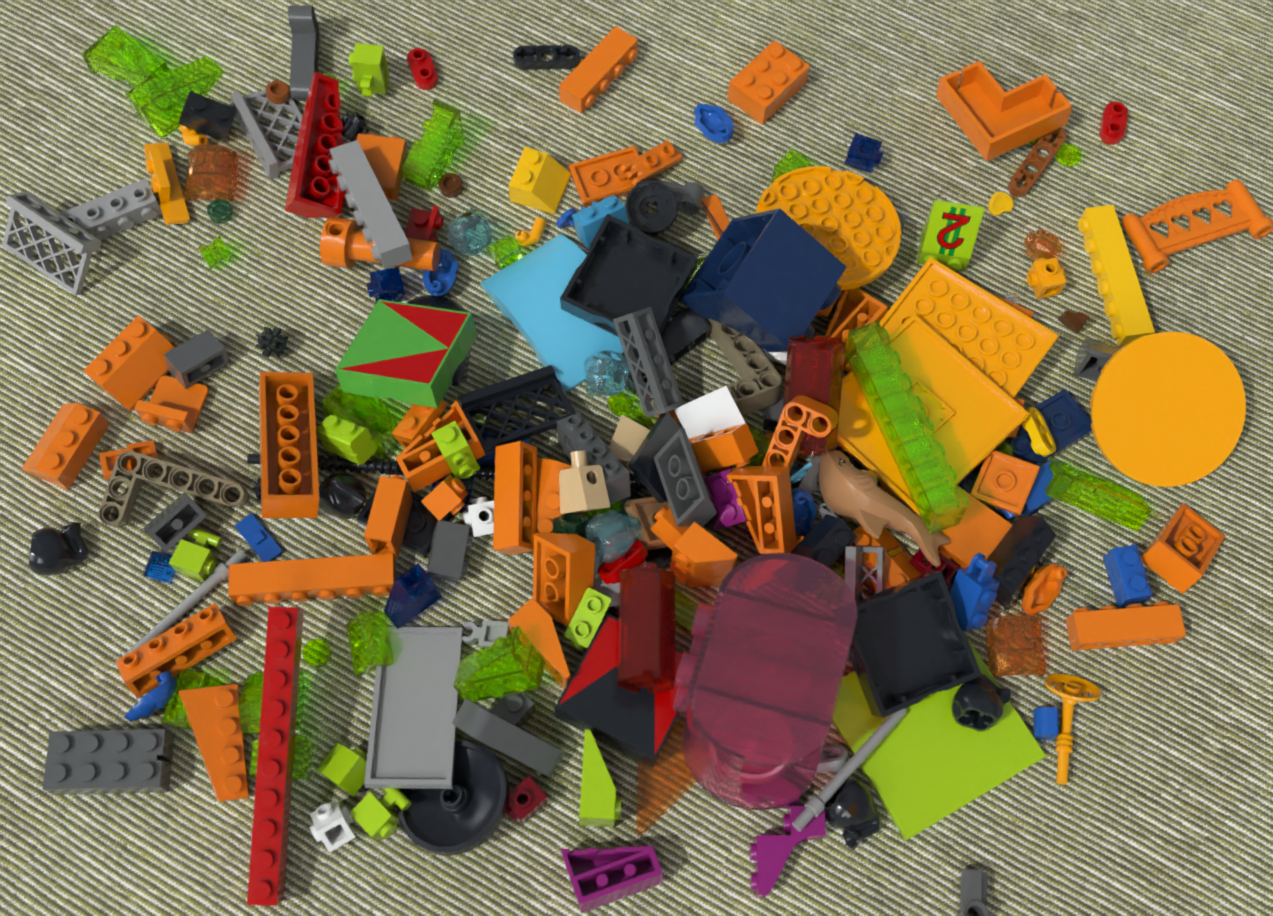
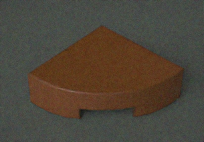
M1068 310L1063 312L1057 320L1078 334L1089 319V316L1082 312L1077 314L1070 313Z

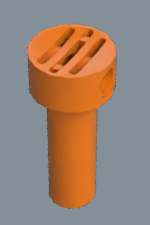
M331 216L326 220L320 240V256L324 265L351 269L356 260L381 264L380 260H374L370 249L372 244L366 243L356 220ZM407 238L413 260L396 266L435 272L440 260L439 242Z

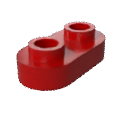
M423 48L412 49L407 54V62L416 86L421 90L435 88L438 84V76L429 52Z
M1116 101L1110 102L1102 113L1099 137L1106 144H1118L1125 134L1128 110L1124 104Z
M640 540L627 543L598 568L600 578L606 584L620 582L628 572L645 561L648 551Z

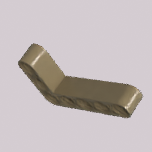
M707 318V322L711 325V337L742 378V380L726 385L741 415L749 414L776 403L779 399L781 376L758 345L740 332Z
M125 451L116 460L98 516L100 521L108 526L122 527L127 524L143 480L232 508L243 507L249 499V494L245 487L235 482L134 451ZM135 457L137 459V466L129 471L127 462ZM161 465L163 467V474L155 479L152 474L153 469ZM187 473L189 481L185 486L180 487L178 478L181 474ZM213 481L215 485L213 492L205 494L203 486L206 482ZM126 482L128 484V492L120 496L118 488L122 483ZM233 489H239L240 498L236 502L229 500V493ZM113 508H117L119 510V517L112 522L109 513Z

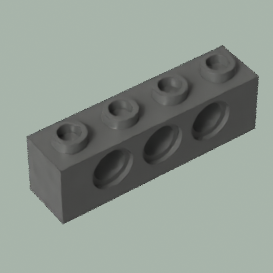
M580 412L556 421L559 446L570 460V452L586 450L588 466L601 465L610 505L630 497L629 472Z

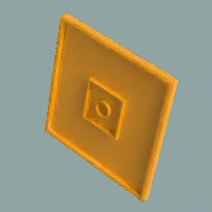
M915 313L818 401L833 408L839 417L838 424L828 435L865 470L873 471L877 475V481L921 519L1030 415L1028 411ZM818 417L820 424L827 427V421L822 417Z

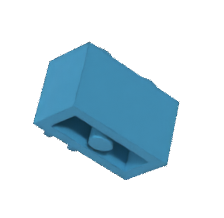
M615 195L604 198L598 203L594 201L590 207H581V211L572 215L577 237L588 250L607 214L629 224L625 205Z

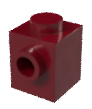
M528 776L510 792L506 814L513 822L518 819L523 825L548 802V797Z

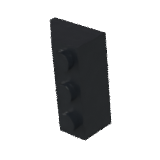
M1020 515L987 559V561H993L997 565L993 578L1000 582L996 591V599L1005 610H1009L1033 578L1034 573L1042 566L1052 552L1057 535L1043 517Z

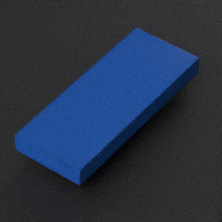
M252 513L234 525L263 562L273 561L284 553Z

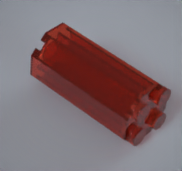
M807 335L788 337L783 409L792 399L803 395L833 408L839 417L845 353L844 341L842 342L839 338L815 335V338H807ZM794 406L795 412L803 415L801 408ZM818 417L820 424L827 427V421L822 417ZM838 424L825 437H816L805 432L799 449L804 450V454L811 456L820 455V451H834V448L837 447ZM785 429L786 435L794 439L792 432Z
M645 562L640 564V567L619 571L617 687L631 693H640V688H648V693L671 690L675 683V573L657 568L655 563Z

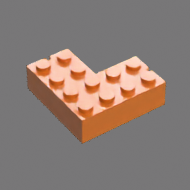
M981 61L962 68L961 74L957 70L939 78L936 95L937 99L986 162L1067 125L1072 105L1061 92L1056 93L1058 88L1046 74L1005 92Z

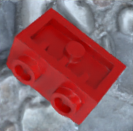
M434 205L432 211L412 208L405 230L406 238L438 242L437 231L442 229L444 216L440 214L439 206Z

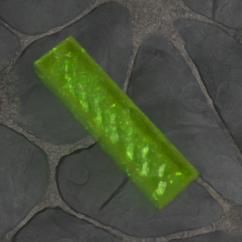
M875 321L849 331L844 354L929 535L960 523L969 504L968 497L963 489L960 490L956 483V472L951 465L948 466L944 458V447L941 442L936 441L930 419H925L922 402L917 395L914 396L911 390V379L907 373H903L900 367L901 360L896 350H892L887 330L881 328L879 321Z

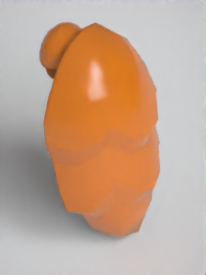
M1056 563L1046 564L1034 573L1033 579L1024 588L1025 594L1021 604L1022 611L1028 615H1033L1039 611L1047 610L1061 592L1063 579L1067 577V569Z

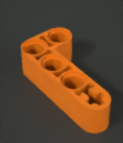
M800 395L792 399L782 411L762 466L789 467L790 472L805 432L816 437H825L838 424L839 417L837 412L833 408L807 396ZM794 406L800 407L803 415L797 414ZM818 417L824 418L828 426L821 425ZM785 429L792 432L794 439L786 435ZM776 453L781 454L784 457L785 462L780 461L777 458Z

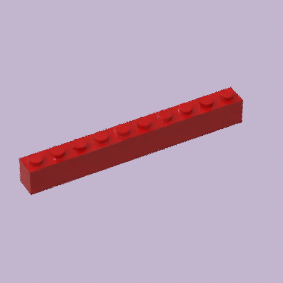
M269 606L247 905L277 906L284 901L304 609L298 607Z

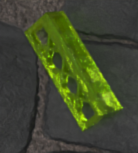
M1053 459L1049 464L1054 476L1044 491L1051 498L1135 531L1139 530L1151 512L1150 507L1141 494Z

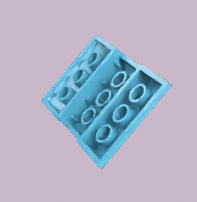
M560 234L482 281L480 285L508 321H512L536 352V358L543 367L552 365L556 372L555 379L566 394L613 364L616 358L624 351L619 337L561 309L560 297L574 272L587 255L571 240Z

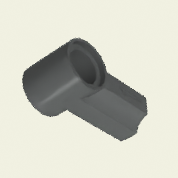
M659 180L674 193L677 206L682 212L691 215L698 213L705 192L702 185L696 182L680 185Z
M975 869L961 870L960 906L956 916H967L968 909L974 910L978 916H989V910L987 909L988 873Z

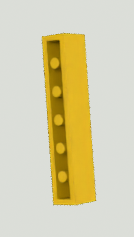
M1114 205L1085 208L1083 214L1078 219V229L1083 234L1085 240L1084 248L1086 253H1089L1091 260V271L1096 275L1098 293L1102 295L1104 312L1109 317L1111 323V335L1116 339L1117 345L1123 347L1139 337L1155 333Z

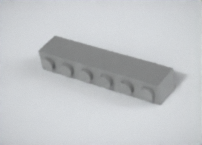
M358 140L330 149L332 157L331 160H328L333 174L338 173L339 177H336L341 191L346 190L347 192L345 198L349 208L354 207L355 209L353 214L358 226L363 225L364 227L362 233L366 243L372 244L370 249L374 260H380L384 270L413 260L410 244Z

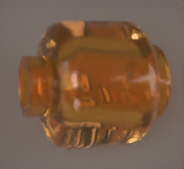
M1042 228L1035 231V233L1029 232L1023 241V244L1026 246L1025 255L1034 261L1040 258H1056L1062 249L1060 239Z

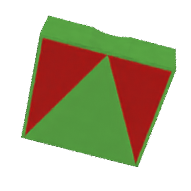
M379 299L335 369L342 391L374 398H392L404 403L438 408L452 383L456 369L464 361L478 336L472 313Z

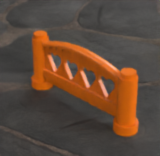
M1235 179L1226 185L1227 190H1212L1185 195L1156 207L1140 218L1134 213H1130L1124 216L1121 222L1123 229L1143 259L1142 266L1147 274H1154L1164 269L1170 263L1168 255L1248 229L1253 239L1263 238L1273 231V220L1271 217L1265 216L1245 184L1240 182L1239 179ZM1228 202L1231 205L1230 217L1216 210L1213 205ZM1202 208L1209 210V224L1195 217L1192 212H1199ZM1181 215L1187 216L1189 218L1188 231L1174 224L1171 219H1178ZM1159 222L1166 223L1168 225L1167 238L1153 231L1150 225H1158Z

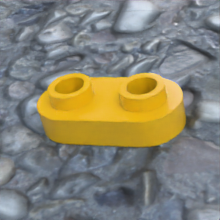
M1030 407L1026 410L1030 415L1021 425L1028 432L1032 440L1031 447L1033 451L1038 455L1047 457L1056 452V444L1042 414L1035 407Z

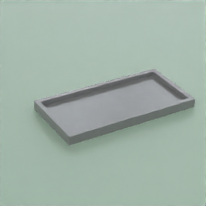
M380 627L364 782L366 788L452 789L457 728L452 722L458 713L463 642L462 627Z

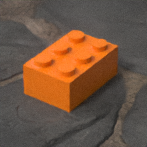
M774 40L729 82L727 99L763 125L807 83L810 65Z

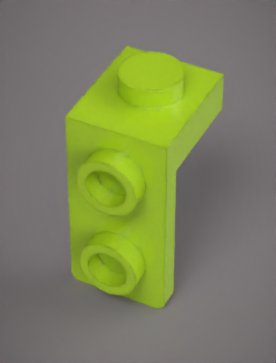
M456 421L431 433L455 478L459 480L469 478L480 469Z
M592 588L586 589L564 634V637L570 639V645L583 651L585 648H588L612 602V598Z

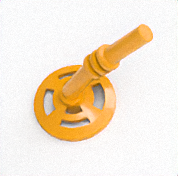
M1051 674L1046 676L1044 684L1053 693L1061 696L1063 701L1060 733L1056 737L1057 746L1055 751L1058 752L1056 782L1058 784H1068L1069 754L1073 752L1071 728L1074 705L1078 701L1098 700L1101 696V690L1095 684L1076 676Z

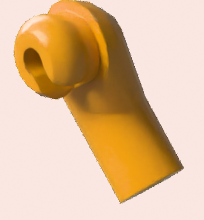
M183 125L179 126L182 138L187 145L204 147L208 144L207 136L198 134V131Z
M536 218L531 231L526 232L522 230L521 232L519 230L515 234L517 243L520 246L527 247L539 242L545 229L546 221Z

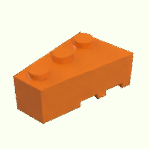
M859 288L845 290L822 341L821 361L833 369L843 372L846 364L885 316L888 306Z
M457 400L451 405L452 409L441 419L438 417L433 422V427L423 436L419 435L396 457L414 493L452 473L431 434L443 426L456 421L475 459L477 460L485 456V452Z
M737 467L726 476L729 483L732 482L738 495L737 502L739 507H743L748 521L746 523L759 554L785 555L796 545L789 467Z

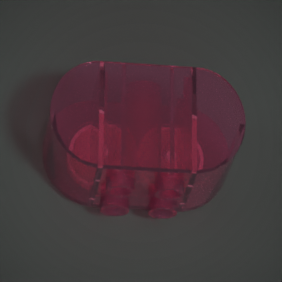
M769 553L750 558L736 566L723 579L714 606L700 602L696 610L691 630V636L694 637L690 651L683 652L675 679V686L678 687L672 711L685 714L682 745L684 758L692 776L706 792L728 805L749 810L779 808L800 798L810 787L814 779L831 726L857 620L856 602L849 587L835 572L815 560L790 553Z

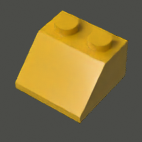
M524 147L508 185L510 201L556 214L571 173L548 153Z

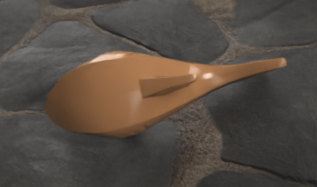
M829 449L821 453L819 463L820 491L825 503L832 511L849 521L861 524L875 539L880 537L883 528L905 532L917 543L931 564L936 567L941 565L938 548L949 544L950 539L926 524L909 508L877 487V475L873 471L855 468L849 462V458L841 451Z

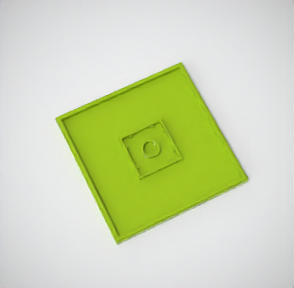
M968 639L981 674L986 675L997 687L1001 688ZM855 671L815 694L852 755L859 750L888 717L881 718L871 714ZM962 684L949 690L932 693L918 703L904 708L907 712L906 715L862 762L859 767L905 841L1046 757L1010 701L1003 706V715L998 722L988 730L976 731L957 724L952 716V700Z

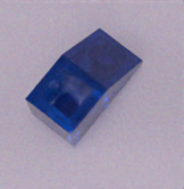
M417 563L395 579L383 612L393 625L399 629L441 599L442 596L431 577Z

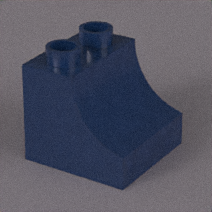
M779 208L733 218L679 299L700 317L717 321L740 332L767 352H797L804 348L813 337L815 328L810 323L819 309H827L840 295L841 286L837 281L845 271L846 266Z

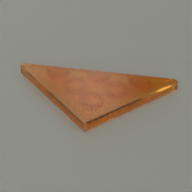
M678 719L654 768L638 760L636 835L638 837L716 763L713 755Z

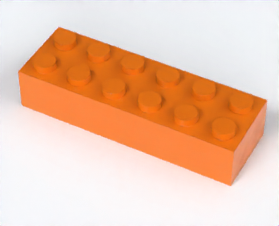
M260 371L261 518H317L319 481L313 373Z

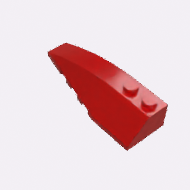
M315 72L313 75L301 121L285 211L306 218L339 217L342 211L344 191H341L336 178L339 177L338 173H332L328 160L332 159L330 149L345 144L342 142L343 123L340 121L339 112L341 109L339 84L337 79Z

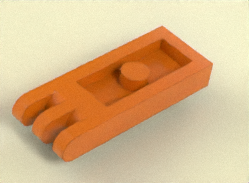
M667 140L623 164L620 170L622 173L628 172L626 177L629 180L635 178L632 184L636 186L640 182L648 181L680 163L683 156Z

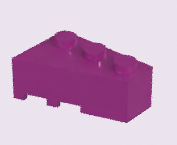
M653 846L616 847V849L600 850L588 848V850L571 851L570 849H560L581 914L663 883V873Z

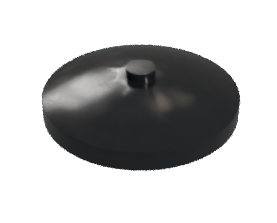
M456 741L452 789L399 788L411 801V805L405 811L397 805V815L405 834L423 850L442 856L466 853L487 841L501 824L509 803L510 791L507 774L499 760L485 747L469 741Z

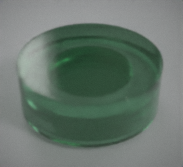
M215 199L209 203L207 213L212 222L223 224L232 218L233 209L227 200Z

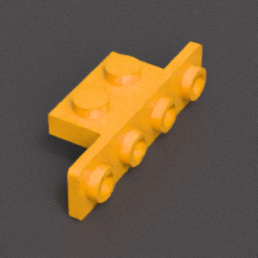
M166 142L145 144L146 170L148 174L151 173L152 191L157 194L165 224L189 223V213L169 144Z

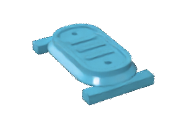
M811 462L806 463L802 467H797L796 463L793 464L790 471L791 484L798 482L808 474L807 469L812 466Z

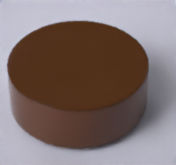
M447 173L439 179V190L443 196L454 198L462 193L463 183L459 175Z

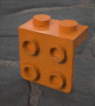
M164 375L159 378L150 401L138 400L134 409L140 416L141 421L146 424L159 425L176 432L183 431L192 434L209 390L207 386L197 383L185 389L176 378Z
M443 399L438 408L413 404L391 434L405 449L419 435L423 436L433 426V422L438 417H443L442 413L448 405Z

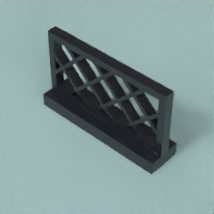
M552 365L457 396V402L485 453L495 450L496 446L517 442L557 428L556 421L576 414L555 379L556 372ZM551 388L556 393L554 399L541 395L543 391ZM527 397L534 401L532 406L529 407L518 403L519 399ZM537 402L551 405L549 412L535 409ZM502 405L510 407L508 415L494 410ZM558 407L566 410L568 415L560 417L552 413L554 408ZM515 409L528 413L525 421L511 417ZM480 413L487 417L485 422L481 423L474 421L471 416ZM532 415L545 419L544 423L540 425L530 423L529 420ZM491 417L505 421L501 429L488 425ZM508 423L522 427L521 431L517 433L505 430ZM485 431L498 435L496 440L486 443L482 436Z

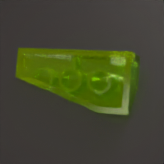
M207 56L144 80L125 94L133 111L162 140L179 128L180 124L178 123L189 92L193 91L200 95L208 93L223 74V71Z

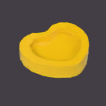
M995 192L989 200V213L998 216L1002 212L1011 211L1014 206L1013 200L1010 195L1004 192Z

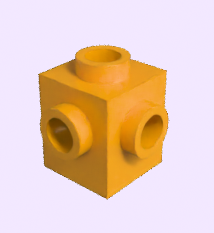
M1057 257L1036 260L1026 276L1027 283L1032 287L1036 299L1060 295L1067 283L1064 268L1059 265Z

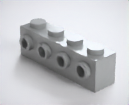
M145 178L60 214L97 239L102 240L122 230H128L146 220H152L156 216L161 215L162 212Z

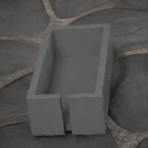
M166 729L50 731L43 790L53 795L169 792L171 766L162 760L158 761V756L165 761H172L174 735Z

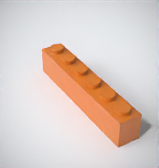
M393 553L229 564L228 596L239 606L253 605V602L264 601L266 604H278L281 600L290 599L293 602H306L308 598L333 600L335 596H346L347 598L356 599L363 597V594L384 597L392 592H397L396 560Z

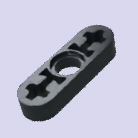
M573 45L519 46L513 52L514 65L521 70L574 69L580 63V51ZM544 54H550L553 58L549 61H544L540 57ZM567 55H572V59H567ZM522 56H526L525 60H521Z

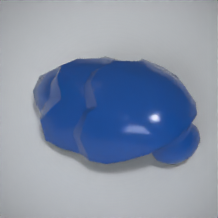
M699 104L695 107L694 124L704 134V137L718 144L729 142L734 132L730 116L719 106Z
M440 250L437 270L435 272L425 270L423 274L424 286L432 296L442 297L448 294L456 283L458 262L453 258L450 250Z
M792 488L795 533L806 536L814 528L817 509L813 497L808 491L802 488Z
M167 670L156 677L160 686L149 691L124 716L127 720L132 722L142 717H150L157 709L163 708L170 701L177 687L176 678L172 677L170 671Z

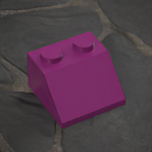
M737 467L705 477L717 514L709 520L713 531L748 520L743 507H739L737 502L738 495L733 483H729L726 476Z

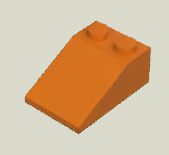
M1182 503L1148 545L1141 559L1150 570L1156 572L1171 587L1176 588L1183 594L1203 576L1225 535L1186 504Z
M531 598L508 619L510 634L565 689L570 681V673L552 617L550 616L552 612L542 601L537 603Z

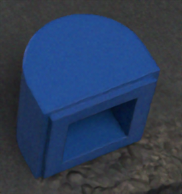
M1040 707L1033 709L1035 739L1054 741L1059 734L1057 708Z

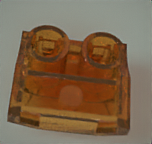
M197 145L188 151V171L184 186L185 201H190V199H228V201H234L239 160L237 152L223 145Z
M1032 615L1003 616L986 622L987 659L989 670L994 678L1012 675H1046L1041 637L1042 618Z

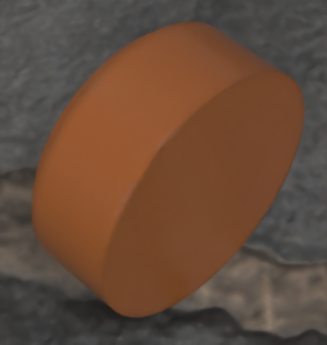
M272 81L266 86V97L274 104L286 103L290 99V87L283 81Z

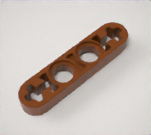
M1062 127L1043 135L1016 170L1008 184V191L1012 196L1017 198L1026 196L1047 168L1067 137L1066 131ZM1053 136H1057L1058 138L1055 139L1053 144L1049 143ZM1037 150H1045L1049 156L1041 157ZM1028 165L1034 166L1037 169V173H1030L1025 167ZM1023 178L1025 180L1023 186H1021L1020 188L1017 187L1016 185H1018Z

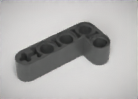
M313 5L288 6V19L292 31L291 98L307 99L313 75L315 72H318V21Z
M468 698L465 699L452 722L453 725L473 738L549 777H552L565 753L556 746L499 717Z

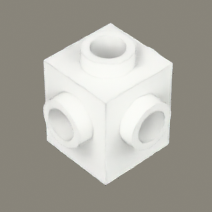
M487 496L471 499L472 505L466 506L467 511L462 512L464 524L470 526L471 535L477 537L494 533V500L487 501ZM481 511L486 514V519L484 521H481L479 519V513Z
M336 799L322 804L316 811L310 813L314 824L310 827V830L317 842L322 840L329 853L355 838L350 823L354 822V819L347 806L341 808Z

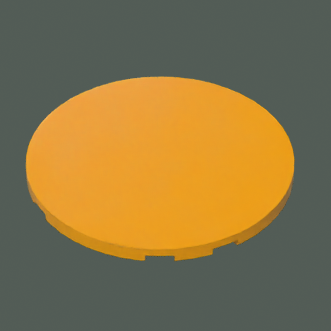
M809 166L792 170L775 179V182L765 189L758 201L755 214L780 208L846 266L845 271L837 281L841 286V290L858 288L879 278L892 265L899 250L902 230L894 205L877 186L873 187L864 181V177L848 170L842 172L833 170L829 166Z
M1183 332L1151 333L1123 346L1102 368L1097 383L1093 387L1090 400L1091 429L1103 456L1123 475L1144 484L1160 487H1174L1192 483L1218 468L1236 446L1242 433L1246 414V398L1243 383L1237 369L1228 356L1204 338Z

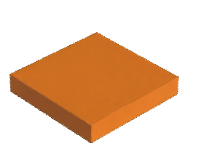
M993 450L985 458L970 495L980 502L1020 516L1040 466Z

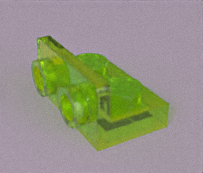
M360 612L346 624L355 676L366 675L377 666H390L394 663L384 612Z
M189 670L182 671L177 680L175 693L167 705L161 723L193 731L178 692L180 690L222 686L223 682L206 673Z

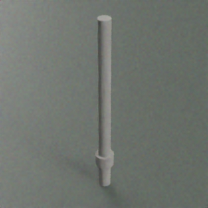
M239 550L224 564L221 562L206 581L123 656L167 631L222 580L226 581L229 578V564H240L247 556Z
M905 709L890 714L816 797L812 796L804 805L805 809L792 822L796 830L801 831L813 817H818L822 813L826 802L906 715Z

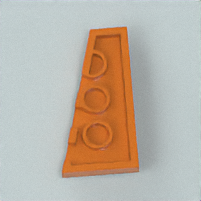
M232 684L180 690L178 693L186 710L189 724L195 735L196 743L204 760L217 801L224 802L248 798L238 685Z

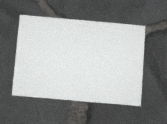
M727 386L674 409L689 438L745 423Z

